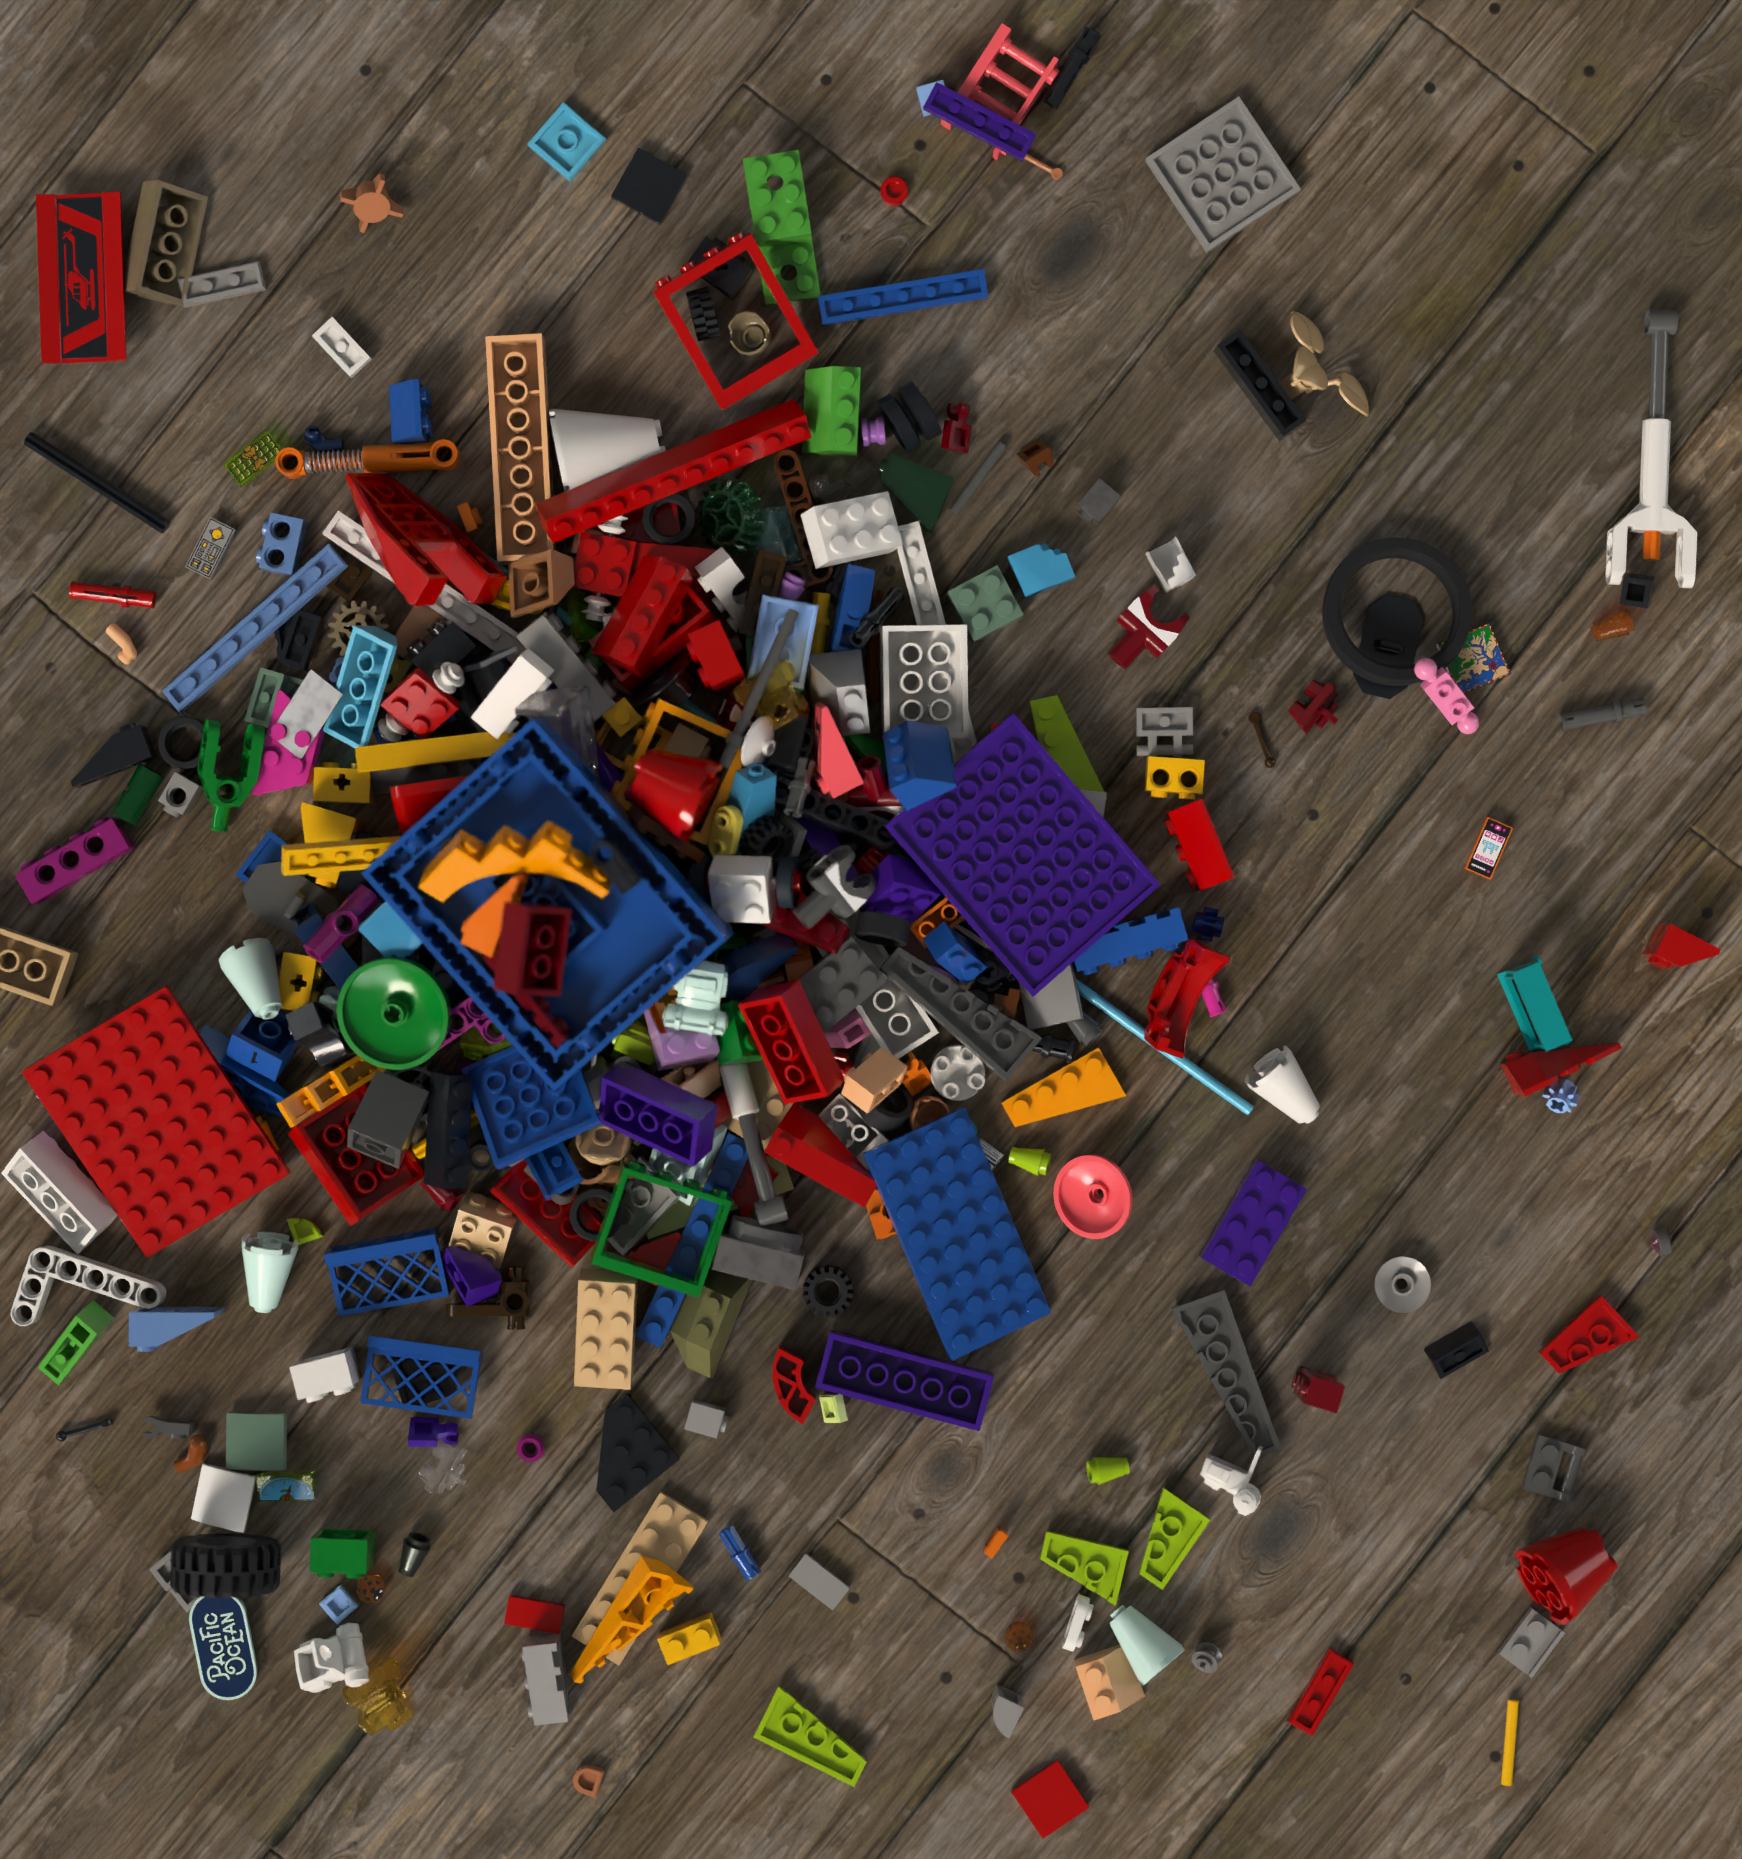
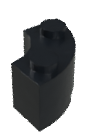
M311 1002L286 1014L288 1029L295 1041L303 1043L310 1049L319 1066H334L357 1055L345 1041L338 1021L332 1016L334 1011L322 1003Z

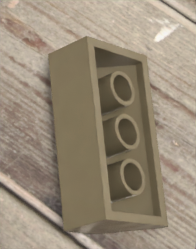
M160 180L143 181L124 269L125 293L148 300L184 306L183 299L185 292L186 296L188 295L190 285L188 278L192 276L208 201L207 196ZM184 277L182 294H180L177 279Z

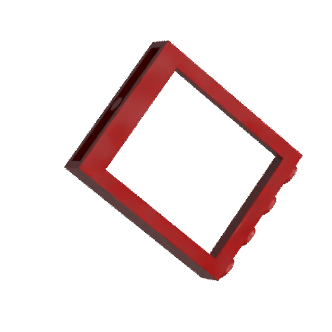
M742 231L727 239L729 244L722 249L715 246L703 254L705 259L695 264L692 260L679 268L681 273L671 278L669 275H666L654 283L656 288L651 290L721 410H724L819 353L752 234L747 233L744 235ZM747 250L800 344L722 389L669 296Z

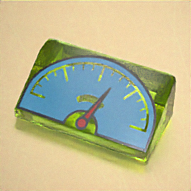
M315 1472L259 1473L256 1475L259 1502L316 1500Z

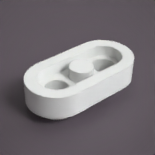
M1078 1594L1065 1631L1062 1649L1073 1652L1075 1647H1081L1085 1632L1081 1631L1084 1620L1089 1621L1093 1611V1605L1089 1604V1597Z

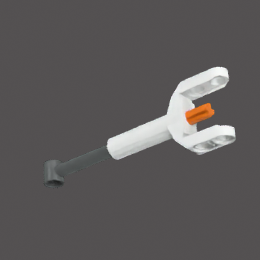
M1647 309L1644 317L1645 334H1652L1649 419L1643 420L1639 504L1607 531L1606 583L1610 585H1620L1622 576L1626 571L1627 532L1644 533L1642 560L1646 561L1660 560L1661 534L1671 535L1677 532L1675 578L1678 581L1679 588H1692L1695 582L1697 531L1684 517L1676 514L1668 505L1671 421L1665 419L1669 335H1675L1677 331V310Z
M721 997L720 1005H723L725 1000L724 997ZM747 1063L740 1065H718L732 1119L739 1120L759 1195L760 1201L754 1202L760 1226L763 1227L788 1220L783 1196H776L757 1125L755 1115L760 1110Z

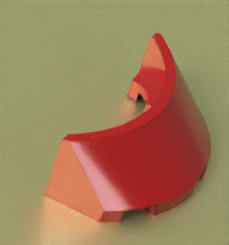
M1195 939L1186 942L1182 953L1176 951L1171 956L1153 988L1146 1012L1150 1016V1021L1144 1030V1039L1154 1049L1183 1058L1187 1031L1194 1008L1209 981L1223 966L1229 963L1230 957Z

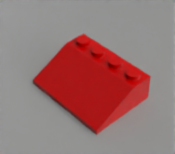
M365 1084L315 1113L288 1133L350 1226L424 1178V1171L409 1148L400 1168L397 1169L347 1147L348 1127L368 1089Z

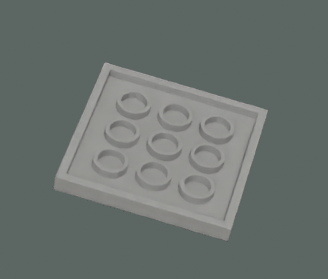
M1239 96L1145 159V162L1206 253L1301 191V188Z

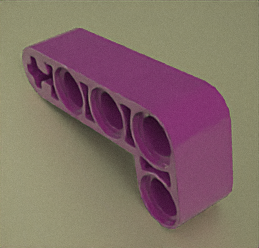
M468 997L451 1009L449 1032L439 1049L474 1025L490 1043H499L506 1037L503 1033H497L493 1029V1022L477 1007L474 1000ZM454 1014H458L463 1018L464 1026L458 1025L455 1022Z

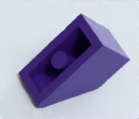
M454 1246L446 1247L443 1259L444 1267L466 1306L497 1297L502 1277L499 1270L493 1267L488 1258Z

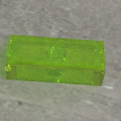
M571 588L566 593L572 636L578 642L590 641L600 632L599 622L586 619V613L581 611L588 608V603L583 599L587 596L595 595H593L592 591Z

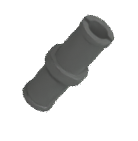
M807 758L798 759L794 779L789 783L790 793L784 813L790 815V812H793L792 817L802 816L806 795L810 794L812 788L810 781L816 763L810 760L809 764H807Z

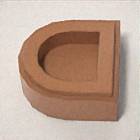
M590 1764L580 1766L573 1776L574 1787L578 1792L596 1798L605 1769Z

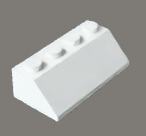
M44 1131L23 1145L1 1173L77 1255L96 1239L118 1216L107 1198L96 1187L93 1180L87 1178L77 1167L76 1162L69 1158L58 1147L57 1142Z

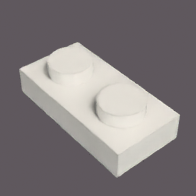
M333 317L312 335L351 378L372 360Z

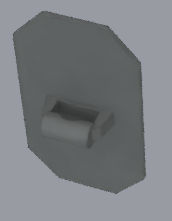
M280 861L257 865L243 886L248 909L302 943L304 942L293 929L290 921L291 917L294 918L296 913L311 901L314 902L325 918L340 906L338 898L302 875L283 876ZM342 917L338 919V927H340V925L344 921Z

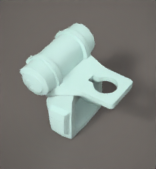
M702 961L674 986V989L678 991V996L675 1004L668 1003L663 1011L664 1027L674 1028V1030L683 1029L708 1033V1035L712 1036L713 1034L723 1036L729 1023L726 1012L720 1011V999L725 997L728 983V973L725 972L724 965Z

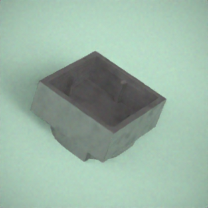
M733 1215L729 1229L724 1228L720 1236L712 1270L796 1290L806 1248L801 1247L804 1234L790 1227L778 1224L761 1227L757 1219Z

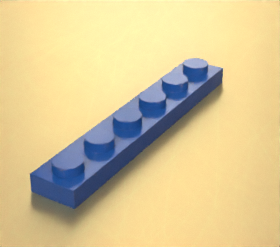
M984 269L822 295L818 296L822 326L988 299Z

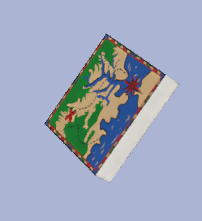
M1490 622L1469 631L1460 653L1446 667L1449 676L1463 694L1511 674ZM1446 641L1436 645L1438 650L1444 646Z

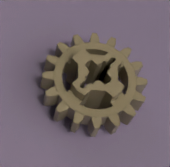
M351 601V608L349 609L345 605H341L343 611L341 615L336 612L333 613L337 621L336 623L331 622L328 624V626L334 628V632L328 634V637L336 639L332 647L334 649L341 647L340 656L345 657L347 645L344 643L341 633L346 634L350 639L352 631L347 630L348 628L353 629L354 625L360 626V624L361 626H370L368 623L369 615L374 619L377 627L383 630H388L390 625L382 624L386 615H376L378 612L377 606L374 605L369 610L368 602L363 601L361 607H358L356 601ZM357 613L355 619L348 623L344 622L347 617Z

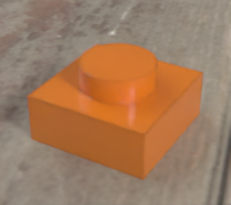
M468 502L458 505L457 508L467 533L471 536L481 532L478 524L483 522L477 507L472 508Z

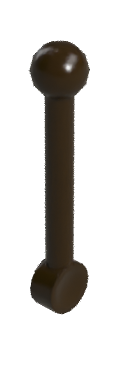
M1252 712L1248 716V720L1254 725L1266 758L1265 766L1272 768L1276 762L1270 756L1258 722L1260 716L1257 712Z

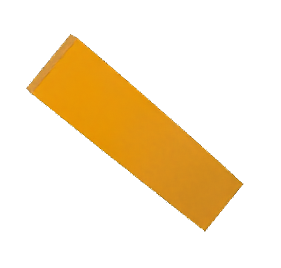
M355 1055L276 1103L291 1128L373 1079L377 1070L383 1072L386 1069L372 1065L358 1055Z

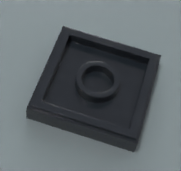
M638 148L613 191L611 198L661 225L686 181L687 174Z

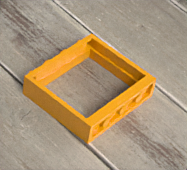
M658 698L656 703L651 702L646 710L644 717L648 719L644 730L638 729L633 740V744L637 745L633 755L627 754L621 770L625 771L621 782L615 781L611 794L625 810L628 811L633 805L625 800L624 792L628 783L634 779L637 772L634 770L640 756L645 754L663 711L726 739L729 732L732 731ZM742 748L737 749L729 769L726 768L698 831L694 832L691 839L704 845L708 844L714 814L718 808L725 806L735 773L743 766L741 763Z

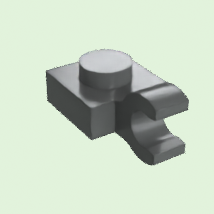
M148 1416L144 1418V1422L153 1423L155 1429L153 1432H144L143 1437L151 1439L160 1433H167L169 1438L186 1439V1435L195 1432L196 1420L160 1419L156 1416Z

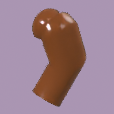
M202 1435L192 1436L189 1440L188 1454L174 1461L175 1468L179 1474L200 1465L204 1461L208 1447Z

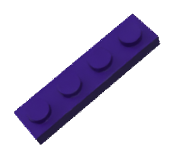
M938 82L935 83L923 106V110L1022 162L1036 138L1035 133Z

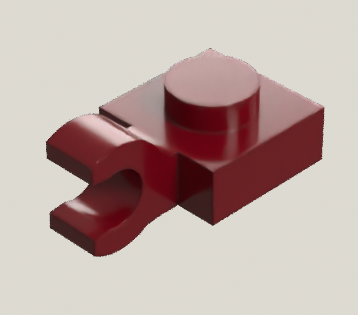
M959 402L958 405L948 404L947 416L950 420L944 421L942 449L959 454H968L972 426L966 424L970 411L968 404Z

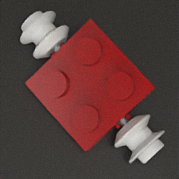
M623 515L598 525L602 532H606L604 536L581 532L574 566L575 584L572 588L592 591L593 595H596H590L583 599L588 603V608L581 612L586 613V619L602 622L601 616L605 615V607L611 605L606 598L602 597L605 594L622 597L631 580L638 543L616 538V535L626 531L621 527V522L628 518Z
M444 662L441 665V669H436L433 672L432 679L417 667L382 699L380 706L388 711L386 718H382L378 722L380 735L385 740L391 742L400 741L401 735H406L409 730L420 739H425L459 709L461 703L450 693L456 691V686L464 684L462 669L455 663Z

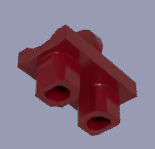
M1312 680L1305 690L1306 695L1313 699L1311 704L1306 707L1297 700L1288 710L1300 730L1306 734L1314 724L1322 729L1327 722L1332 725L1338 722V719L1333 715L1339 708L1333 702L1338 694L1334 691V686L1328 682L1324 685Z

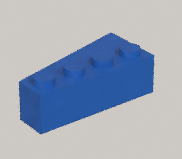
M1179 907L1113 926L1073 961L1076 972L1083 971V975H1088L1100 971L1099 965L1109 963L1112 968L1127 963V957L1136 955L1139 960L1153 956L1152 950L1163 947L1164 952L1180 948V942L1187 941L1188 937Z

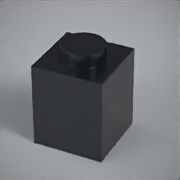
M1626 573L1623 578L1619 604L1648 609L1651 605L1655 577Z

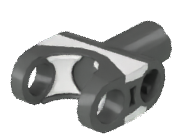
M842 845L833 849L821 858L807 873V880L815 890L793 910V913L808 929H811L830 910L839 919L851 916L876 889L877 881L870 873H864L857 878L846 881L847 870L855 858V852L848 845Z

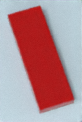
M1329 1647L1287 1721L1313 1736L1352 1669L1354 1662Z

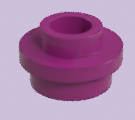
M526 1434L517 1443V1453L526 1462H535L544 1454V1441L536 1434ZM528 1443H534L536 1445V1451H527L526 1445Z

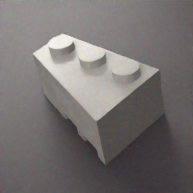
M562 1632L559 1634L528 1635L525 1643L521 1646V1652L526 1668L524 1674L526 1690L529 1689L530 1700L527 1703L529 1718L533 1717L534 1726L568 1722L571 1714Z

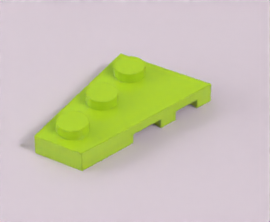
M1164 1487L1162 1488L1139 1569L1140 1575L1162 1590L1210 1521L1207 1516Z

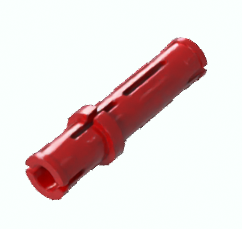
M71 581L69 586L70 599L121 604L124 608H129L131 605L154 609L157 600L156 591L132 589V586L124 585L122 588ZM88 591L108 593V595L93 594ZM117 594H118V595H125V596H135V597H137V599H135V598H127V597H118Z

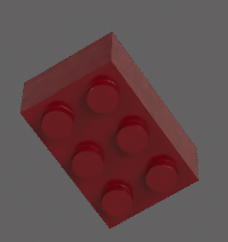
M504 902L493 989L515 995L561 996L572 909L545 903Z

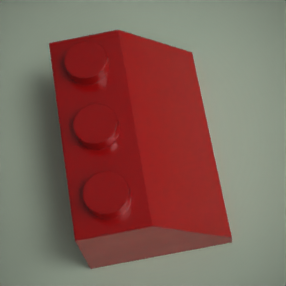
M1203 799L1166 813L1168 819L1164 820V824L1170 836L1175 835L1178 845L1174 848L1180 862H1186L1189 871L1185 872L1191 888L1196 887L1197 891H1201L1234 878Z

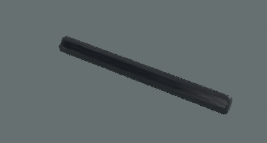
M30 432L25 438V446L158 532L164 533L169 527V520L35 433Z

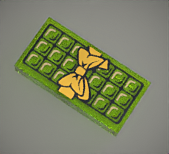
M267 430L223 465L242 488L275 463L276 456L282 448Z

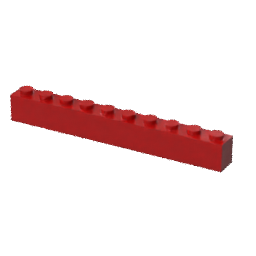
M792 399L535 504L542 527L551 542L555 543L812 438L807 418L796 401Z

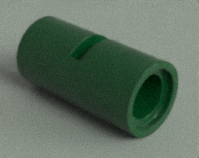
M139 763L127 783L128 791L123 790L111 812L136 826L164 777Z

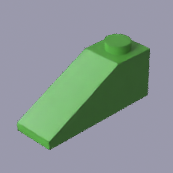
M93 1300L74 1317L38 1368L57 1385H60L99 1340L115 1318Z

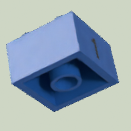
M250 1009L233 1032L225 1055L276 1081L301 1046V1042L295 1041L288 1029L286 1013L279 1010L275 1017L265 1020L256 1017Z

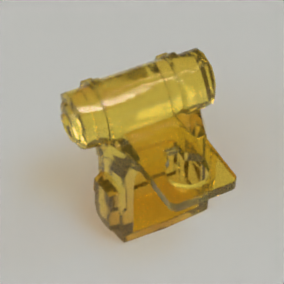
M784 658L777 662L756 708L758 712L757 719L767 716L770 724L775 729V733L776 729L795 719L798 715L810 718V707L800 690L795 691L792 687L791 682L796 679L794 667ZM760 672L747 680L743 679L742 683L734 688L735 698L742 706H745ZM781 710L787 712L784 717L779 718Z
M387 1657L383 1661L379 1660L374 1667L369 1669V1682H366V1684L360 1687L346 1685L342 1688L345 1703L353 1709L358 1708L359 1714L357 1719L360 1728L371 1736L385 1727L390 1731H394L413 1717V1712L406 1704V1696L397 1683L402 1677L399 1663L392 1657Z

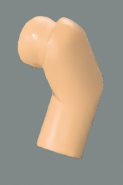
M116 623L110 624L106 629V633L123 649L118 653V658L124 664L129 665L133 659L136 660L137 650L130 636Z

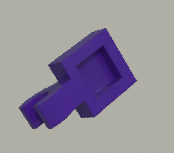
M411 1417L408 1445L409 1447H437L438 1440L445 1444L456 1445L459 1439V1433H457L458 1424H439V1417Z

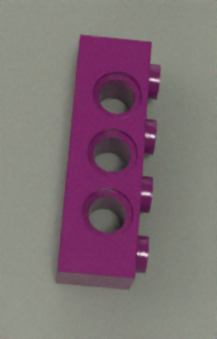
M108 817L102 818L93 824L94 829L86 834L84 831H81L68 839L70 843L62 848L57 845L44 853L46 857L38 862L33 859L20 867L21 872L15 874V877L30 903L35 905L41 904L135 849L119 820L113 818L109 820ZM100 837L104 846L100 852L96 853L92 848V843L96 838ZM75 851L79 855V862L76 866L72 867L68 863V856ZM48 866H52L55 870V876L50 881H47L44 877V870Z

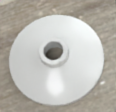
M762 716L748 730L741 750V763L744 768L751 764H763L767 757L773 754L776 742L774 741L775 724L772 718Z

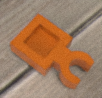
M908 1052L907 1054L910 1059L904 1063L908 1067L902 1082L911 1096H914L931 1085L932 1081L931 1074L923 1061H918L912 1052Z

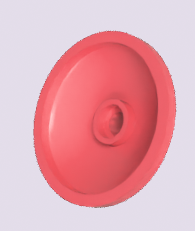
M1083 1155L1065 1164L1057 1175L1053 1193L1055 1207L1061 1220L1074 1233L1089 1239H1102L1118 1232L1125 1225L1132 1209V1191L1127 1177L1114 1162L1099 1155ZM1099 1189L1104 1193L1103 1198L1099 1195Z

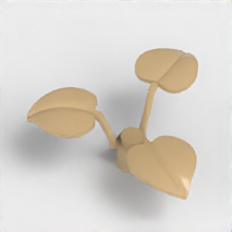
M1292 311L1290 319L1292 331L1297 340L1305 347L1297 350L1294 368L1292 369L1293 372L1279 381L1283 389L1293 400L1304 391L1309 394L1316 389L1324 390L1327 386L1337 385L1343 399L1367 417L1369 415L1368 401L1359 381L1348 373H1342L1340 379H1327L1325 371L1320 367L1314 356V351L1321 353L1324 350V342L1319 329L1309 318Z

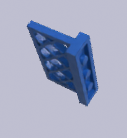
M438 1228L328 1247L324 1253L326 1265H328L338 1315L345 1316L449 1296L450 1292L439 1244ZM434 1249L436 1260L431 1267L417 1259L421 1251ZM417 1252L414 1257L409 1254ZM402 1255L410 1260L403 1273L389 1264L394 1256ZM389 1257L386 1262L382 1260V1258ZM374 1260L383 1266L375 1278L362 1270L366 1261ZM360 1262H362V1263L359 1265V1267H357L356 1265H354L355 1263H360ZM413 1263L427 1272L420 1283L406 1275ZM346 1265L355 1271L348 1283L337 1276L336 1267ZM436 1265L438 1268V1272L433 1270ZM385 1269L399 1276L392 1289L378 1280ZM357 1274L372 1282L365 1293L351 1286ZM431 1274L440 1280L442 1290L431 1292L422 1285ZM402 1279L416 1287L411 1296L404 1297L395 1291ZM339 1284L344 1287L342 1292L340 1290ZM374 1285L388 1292L384 1301L376 1302L367 1296ZM347 1289L361 1298L356 1306L344 1308L342 1296ZM391 1295L395 1297V1299L388 1300ZM364 1300L368 1302V1304L361 1305Z
M379 1336L368 1337L367 1347L369 1349L360 1403L469 1419L473 1418L479 1371L484 1351ZM375 1354L386 1355L392 1364L380 1374L373 1366ZM392 1356L401 1358L395 1362ZM411 1358L420 1369L407 1378L398 1365L405 1359ZM419 1360H425L429 1362L423 1366ZM434 1362L441 1363L447 1371L437 1381H434L426 1370ZM447 1364H453L457 1366H455L453 1369H450ZM462 1366L473 1367L471 1380L462 1386L454 1372ZM395 1368L404 1381L391 1390L382 1377ZM372 1372H373L376 1377L371 1380V1376H372ZM423 1372L432 1385L419 1394L410 1380ZM448 1376H451L459 1389L446 1398L438 1384ZM379 1380L388 1393L379 1400L368 1398L370 1386ZM405 1384L415 1395L406 1404L400 1403L394 1395V1392ZM470 1385V1391L468 1394L465 1388H467ZM435 1388L443 1401L435 1407H428L421 1397ZM461 1391L468 1400L466 1412L456 1411L449 1402ZM391 1396L394 1402L384 1400ZM418 1400L422 1406L412 1404ZM446 1404L450 1410L441 1409L440 1407Z

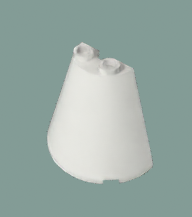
M562 409L548 410L565 492L666 451L665 445L659 446L657 437L662 436L659 419L654 420L652 418Z

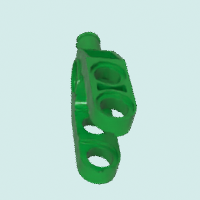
M206 719L197 771L206 798L214 805L210 829L217 832L220 829L221 832H228L231 808L240 807L258 782L265 730L263 725L248 724L244 737L239 775L237 777L226 774L216 775L214 767L216 754L220 752L221 747L218 742L220 722L222 720ZM231 784V790L228 794H219L222 785Z

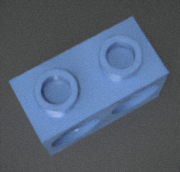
M270 512V517L265 519L262 528V535H265L264 545L259 546L256 557L259 568L263 571L286 576L295 574L299 568L308 523L304 519ZM283 524H289L290 533L288 536L279 538L277 534L278 528ZM282 551L284 553L283 562L279 565H273L271 560L273 554Z

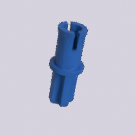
M730 1525L722 1529L719 1536L731 1554L730 1559L736 1562L745 1580H750L757 1576L756 1573L759 1574L761 1569L751 1556L749 1545L745 1546L734 1526Z

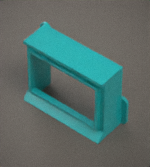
M1536 955L1532 956L1533 962H1524L1498 973L1497 976L1529 1051L1545 1049L1547 1052L1561 1045H1567L1573 1040L1541 968L1543 966L1542 960ZM1511 979H1514V981H1515V984H1516V986H1517V988H1518V991H1519V993H1520V996H1521V998H1522V1000H1523V1003H1524V1005H1525V1007H1526V1010H1527V1012H1528V1014H1529V1017H1530V1019H1531V1021H1532V1024H1533V1026H1534V1028H1535V1031H1536V1033H1537V1035H1538V1038H1539V1040H1540L1539 1042H1538L1537 1039H1536V1036H1535V1034H1534V1032H1533V1029H1532V1027H1531V1025H1530V1022H1529V1020H1528V1017H1527V1015H1526V1013H1525V1010H1524V1008H1523V1006H1522V1003H1521V1001H1520V999H1519V996H1518V994H1517V992H1516V989H1515V987H1514L1513 982H1512Z

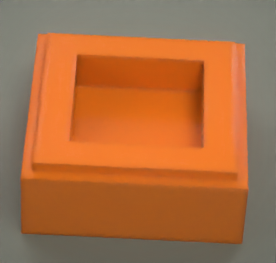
M997 1526L983 1546L984 1554L991 1559L1008 1538V1532L1004 1528Z

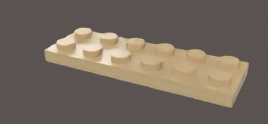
M660 1491L579 1622L572 1637L587 1646L640 1556L661 1560L677 1572L708 1523V1520ZM635 1639L621 1651L615 1649L606 1658L619 1666Z

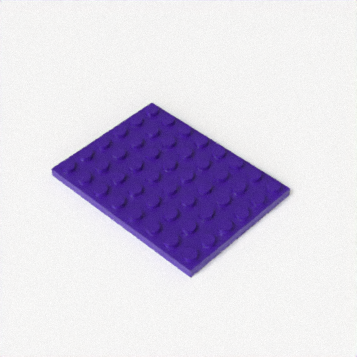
M1012 713L954 764L956 788L908 811L903 808L884 827L1029 994L1034 997L1161 884L1016 715Z

